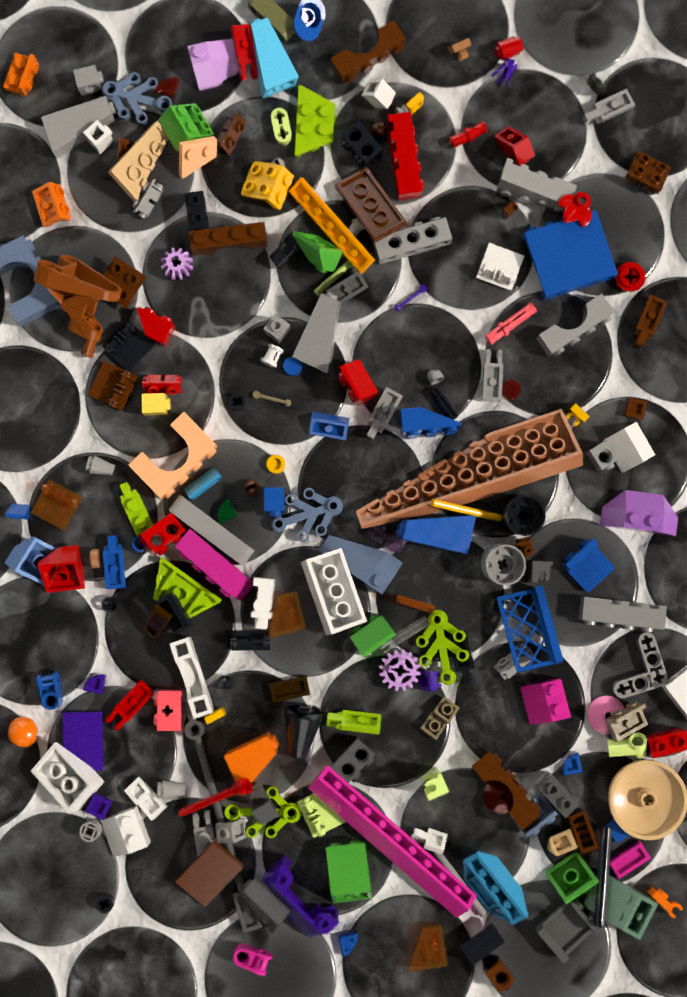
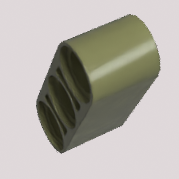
M252 0L248 4V8L258 19L262 20L268 17L274 31L282 42L286 43L296 33L294 20L273 0Z

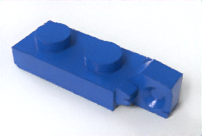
M117 535L107 536L108 546H104L103 551L106 589L126 588L122 545H118Z

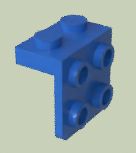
M594 538L582 541L578 545L579 549L575 553L571 552L564 558L565 562L561 565L585 592L592 591L614 570V565L597 548L599 544Z

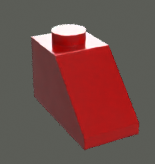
M510 126L494 136L508 158L512 159L519 166L526 164L535 156L529 137Z

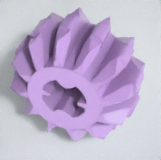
M171 248L172 253L170 254L165 251L164 254L167 258H161V262L164 263L161 269L166 270L165 275L167 277L171 275L172 280H175L177 276L182 280L183 274L186 276L190 275L187 270H193L191 265L193 259L189 257L188 251L183 253L182 248H179L176 252L174 248ZM176 261H180V265H178V267H175L173 263L175 262L177 264Z

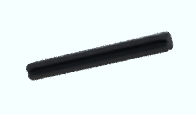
M602 826L600 834L597 875L599 882L596 889L594 926L599 928L605 927L612 834V828L609 826Z

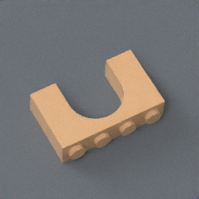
M185 412L170 424L188 445L189 455L182 467L174 471H164L158 468L143 452L129 464L132 470L161 499L171 497L175 492L174 488L178 484L183 485L189 479L188 475L192 471L196 472L202 467L203 464L201 462L206 457L210 459L217 452L215 449L218 446Z

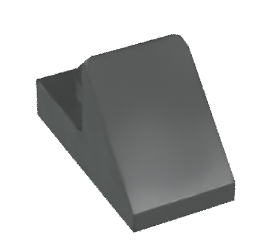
M261 781L252 785V791L245 794V797L252 807L251 812L261 825H264L278 817L279 813Z

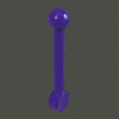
M421 285L417 292H415L409 298L404 300L402 303L396 304L394 306V309L396 311H400L402 307L409 301H411L413 298L418 296L420 293H425L427 291V287L425 285Z

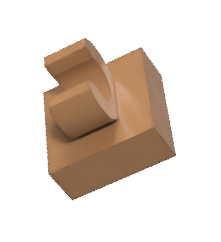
M467 38L448 47L450 55L456 52L459 61L468 58L469 55L466 48L471 46V42Z

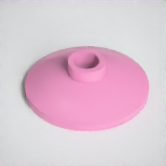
M600 696L592 701L588 708L587 717L589 724L598 733L610 735L611 733L605 722L606 713L623 710L625 707L615 697Z

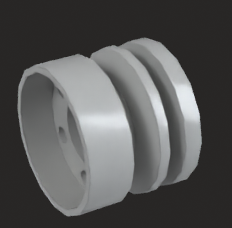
M501 543L494 544L483 552L480 566L484 576L490 581L503 586L512 585L518 582L524 575L526 560L519 549ZM503 560L505 566L501 567L497 562Z

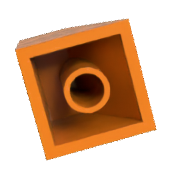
M269 731L227 751L224 757L235 781L247 777L252 783L266 767L278 750L279 742L275 734L271 735Z

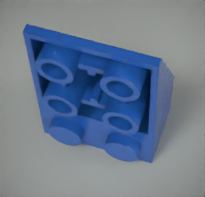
M422 407L401 409L399 412L401 437H406V440L416 439L419 435L435 437L436 434L444 432V435H453L462 426L461 422Z

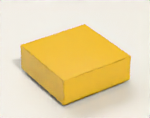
M420 92L406 104L408 112L411 111V115L423 105L424 96Z
M221 707L213 713L206 715L204 719L207 725L224 716L226 711Z

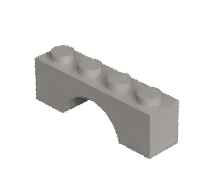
M603 294L589 301L582 308L584 317L579 327L567 330L553 325L538 335L536 339L548 357L553 354L555 357L565 351L563 347L568 344L573 346L580 341V336L583 334L588 336L596 330L595 326L600 323L603 326L612 320L610 316L614 313V310Z

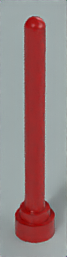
M243 777L237 780L233 787L181 808L178 811V815L183 817L235 794H248L252 791V783L247 777Z

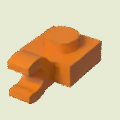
M651 886L647 890L672 918H676L672 913L674 907L681 911L683 910L679 903L675 901L669 902L667 900L669 896L662 889L656 890Z

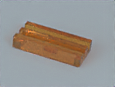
M401 595L396 596V603L429 613L434 612V605Z

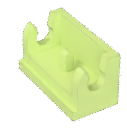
M438 768L422 778V781L430 779L425 783L426 788L424 789L429 801L449 792Z

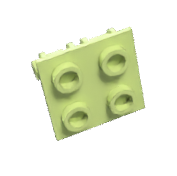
M315 794L297 801L313 838L316 836L321 837L326 834L325 832L346 822Z

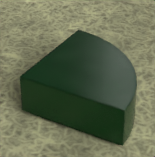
M230 499L223 502L219 508V524L237 517Z

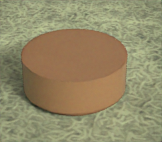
M91 549L90 564L92 568L101 567V553L99 549Z

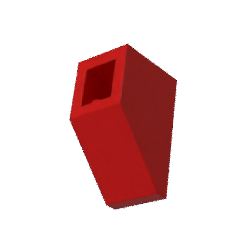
M138 307L137 311L147 338L166 347L175 329L172 319L165 315L159 317L155 315L154 310L148 307L144 309Z

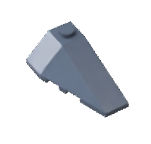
M331 535L328 536L319 549V552L325 554L342 548L350 573L380 594L384 593L403 564L386 551Z

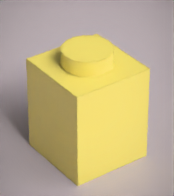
M165 393L142 394V413L145 416L168 415V410H171V401Z

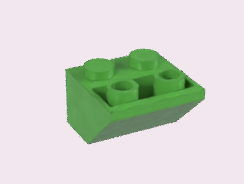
M197 104L169 106L158 119L176 152L179 151V142L214 136L210 125Z

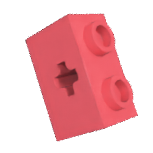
M159 690L158 694H155L154 705L157 706V714H154V726H157V731H181L183 729L184 690ZM168 705L170 709H173L169 715L167 711H164Z

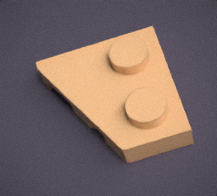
M214 136L179 142V175L181 178L187 177L217 157V139Z

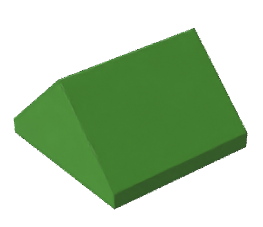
M577 850L545 871V874L566 904L599 882Z

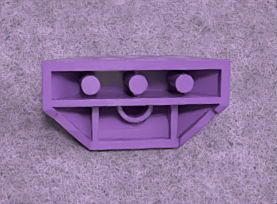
M624 490L605 504L601 510L600 526L676 536L678 516L664 495Z

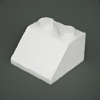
M138 805L100 820L113 857L148 847L151 842Z

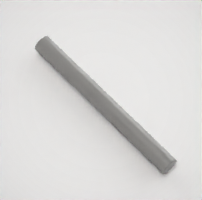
M433 852L440 864L465 884L443 854ZM475 898L472 906L483 917L487 911L478 899Z

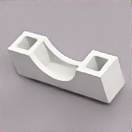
M188 637L170 643L175 662L180 669L185 683L188 703L193 718L213 713L215 709L192 638Z

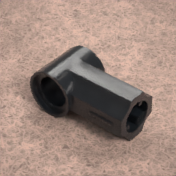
M293 232L269 256L279 269L294 256L297 257L303 252L293 237Z

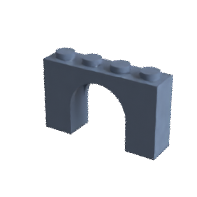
M22 235L0 247V275L17 267L29 268L35 274L38 260H41V258L35 256L33 251L36 248L31 240H27ZM35 282V286L28 296L12 303L8 307L16 323L22 327L61 307V304L44 286Z

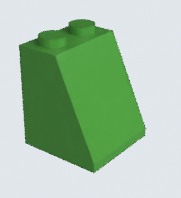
M360 840L349 842L348 845L333 843L330 844V847H326L333 904L371 899L372 894L365 842L361 843Z

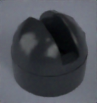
M105 597L101 601L102 609L105 612H115L117 610L118 602L115 597Z
M222 675L219 677L217 689L233 688V681L230 676Z

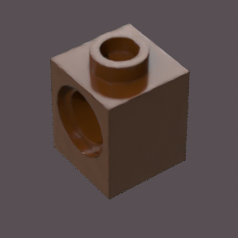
M499 956L483 967L486 976L499 993L503 990L507 991L513 986L515 979ZM499 972L505 973L502 979H496V974Z

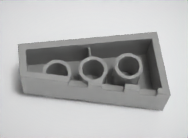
M581 597L578 620H584V624L587 625L603 622L604 627L614 628L615 624L622 625V629L634 630V626L641 627V631L653 632V629L665 630L667 606Z

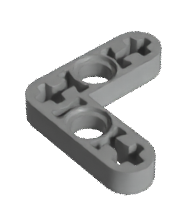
M642 632L636 638L646 672L614 682L612 692L616 697L627 698L662 687L667 683L668 676L653 634ZM644 636L650 638L648 646L649 648H654V650L644 652V649L648 650L647 645L642 644ZM650 654H654L657 657V661L653 665L647 662V657ZM660 667V669H656L657 674L662 675L660 682L654 680L656 673L654 670L650 671V668ZM638 678H642L645 683L641 689L635 687V681ZM628 681H630V686L633 689L632 692L630 688L624 689L623 694L617 692L620 684L626 687L629 686Z

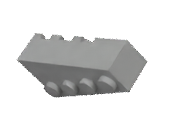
M506 159L496 192H499L504 197L512 196L518 198L521 202H533L542 208L550 207L556 212H564L565 208L560 207L557 203L564 195H575L577 185L557 177L550 179L545 172L540 170L532 172L528 169L529 166L525 164L517 166L512 164V159Z

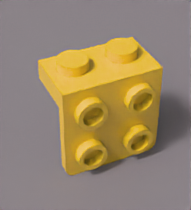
M255 161L250 168L241 195L247 198L265 200L274 209L281 210L294 175L283 165Z

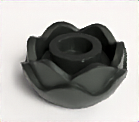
M595 73L589 74L586 84L596 94L605 93L607 86L596 77Z

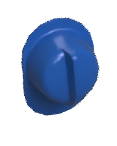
M302 0L296 10L294 28L297 35L305 41L315 40L321 31L326 13L325 7L320 0Z

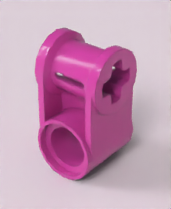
M240 943L234 949L233 960L237 966L264 976L267 972L265 969L268 961L272 959L273 955L264 949ZM243 951L248 956L246 958H239L237 954Z

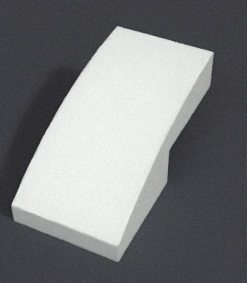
M140 777L124 790L131 800L140 806L150 820H154L168 807L161 798H157V794Z

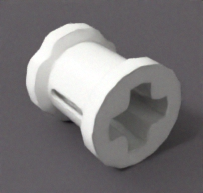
M269 343V349L265 357L261 359V362L276 368L279 356L284 351L280 347Z

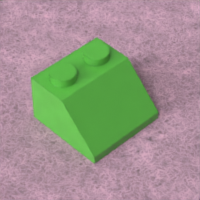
M373 615L367 620V625L364 627L359 625L351 631L352 635L350 638L363 657L396 635L382 615Z

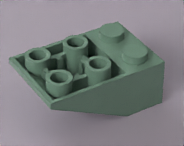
M609 875L605 920L640 940L658 903L651 897ZM597 884L590 888L582 906L595 913Z

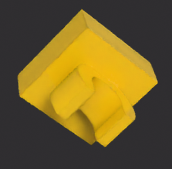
M575 403L570 408L573 412L568 413L566 419L568 420L571 416H575L577 421L573 425L577 426L580 423V419L585 422L590 416Z

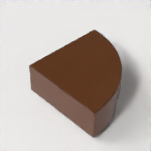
M512 201L503 209L501 216L505 220L508 219L518 209V205Z

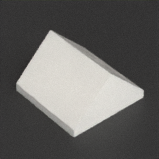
M637 422L603 440V442L606 441L617 457L618 460L615 463L621 473L655 455Z

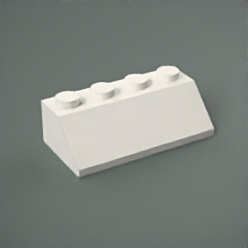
M342 548L301 562L326 635H331L367 622Z

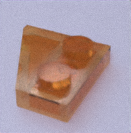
M294 591L277 596L269 637L272 638L306 629L297 592Z
M442 925L422 927L409 966L410 972L448 966Z

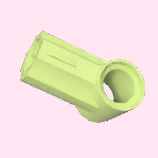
M633 733L629 738H624L618 742L613 739H607L609 757L631 755L633 758L641 759L647 754V739L641 733Z

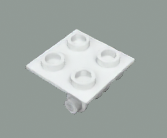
M489 243L476 278L511 291L524 256Z

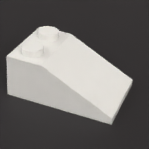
M57 742L50 747L31 770L68 814L81 810L104 783L103 779L92 767Z

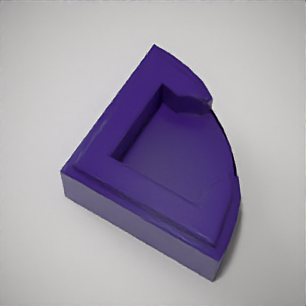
M100 674L92 677L85 683L83 690L103 694L107 675Z

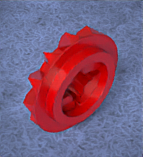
M627 262L617 269L618 274L615 279L617 286L622 291L631 293L638 291L644 285L646 275L644 269L639 264ZM629 272L631 273L632 277H635V279L631 281V284L629 282V279L624 278L629 274Z

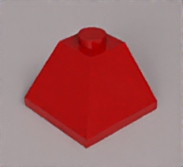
M79 545L59 547L38 562V568L47 593L85 589L83 558Z

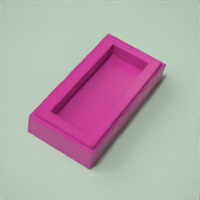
M638 840L612 857L609 866L615 876L621 879L651 859V857Z

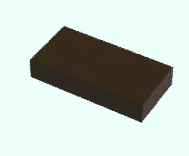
M157 604L141 629L154 640H157L173 616Z
M307 675L269 683L272 703L310 695Z

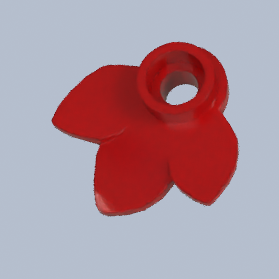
M578 192L575 195L567 194L560 198L557 204L565 208L563 222L571 223L578 220L579 224L585 228L592 218L589 208L591 205L590 196L585 192ZM582 198L585 204L580 203L579 199Z

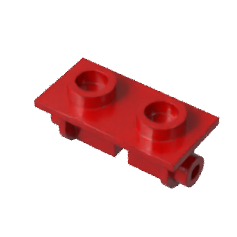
M147 375L143 377L142 386L144 393H168L171 395L182 393V376L165 375L164 381H161V375Z

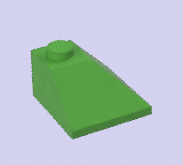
M293 231V237L309 262L316 266L315 269L323 273L335 271L343 253L341 249L318 235Z

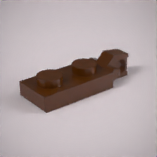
M651 294L648 296L635 327L634 335H637L634 346L641 348L646 340L650 341L654 336L668 303L667 301Z

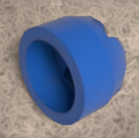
M139 537L134 538L131 544L132 549L137 553L144 552L146 548L141 542L140 549H137V541H140Z

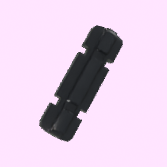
M434 388L430 394L436 399V403L444 414L446 413L447 417L453 420L458 418L459 414L455 409H452L453 406L446 396L442 395L440 388Z

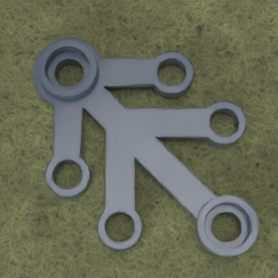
M136 72L131 73L129 77L118 83L107 81L102 87V94L106 96L107 100L114 102L121 120H128L130 112L123 106L120 98L128 100L136 115L138 124L142 126L148 123V117L142 112L138 103L156 107L162 113L167 110V108H162L164 104L173 106L171 99L167 96L155 99L140 95L148 90L155 91L158 89L159 84L154 77H150L147 82L139 85L141 82L140 76ZM133 77L138 78L136 81H132ZM151 82L156 83L154 86H150ZM131 84L137 86L130 91L122 90ZM114 89V93L110 94L109 90ZM127 112V115L121 116V113ZM140 117H145L144 121H139Z
M307 488L303 492L305 499H313L323 505L315 508L297 499L295 495L288 494L285 498L286 504L295 506L305 512L287 518L275 517L271 522L272 529L276 532H282L286 529V526L307 519L302 531L297 534L300 542H306L317 516L325 513L321 524L315 529L317 535L324 536L327 533V526L332 516L340 514L343 509V503L338 497L333 496L327 499L315 493L312 488ZM309 490L312 491V497H307L305 495L306 492ZM292 496L295 501L290 504L287 499ZM333 502L337 504V508L334 510L330 508V504ZM276 521H282V527L277 528L275 526ZM319 527L325 528L323 534L318 533ZM301 533H306L307 538L305 540L299 538Z

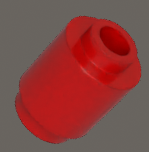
M512 36L497 42L494 48L497 59L500 58L501 61H504L507 58L519 55L523 51V43L519 36Z

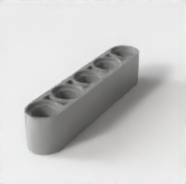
M179 495L169 508V511L242 566L245 565L254 553L252 548L183 496Z

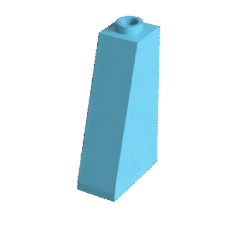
M268 17L262 20H254L251 23V30L256 55L258 83L262 98H266L295 86L299 76Z

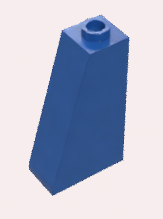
M476 516L401 520L397 527L398 539L460 554H468Z

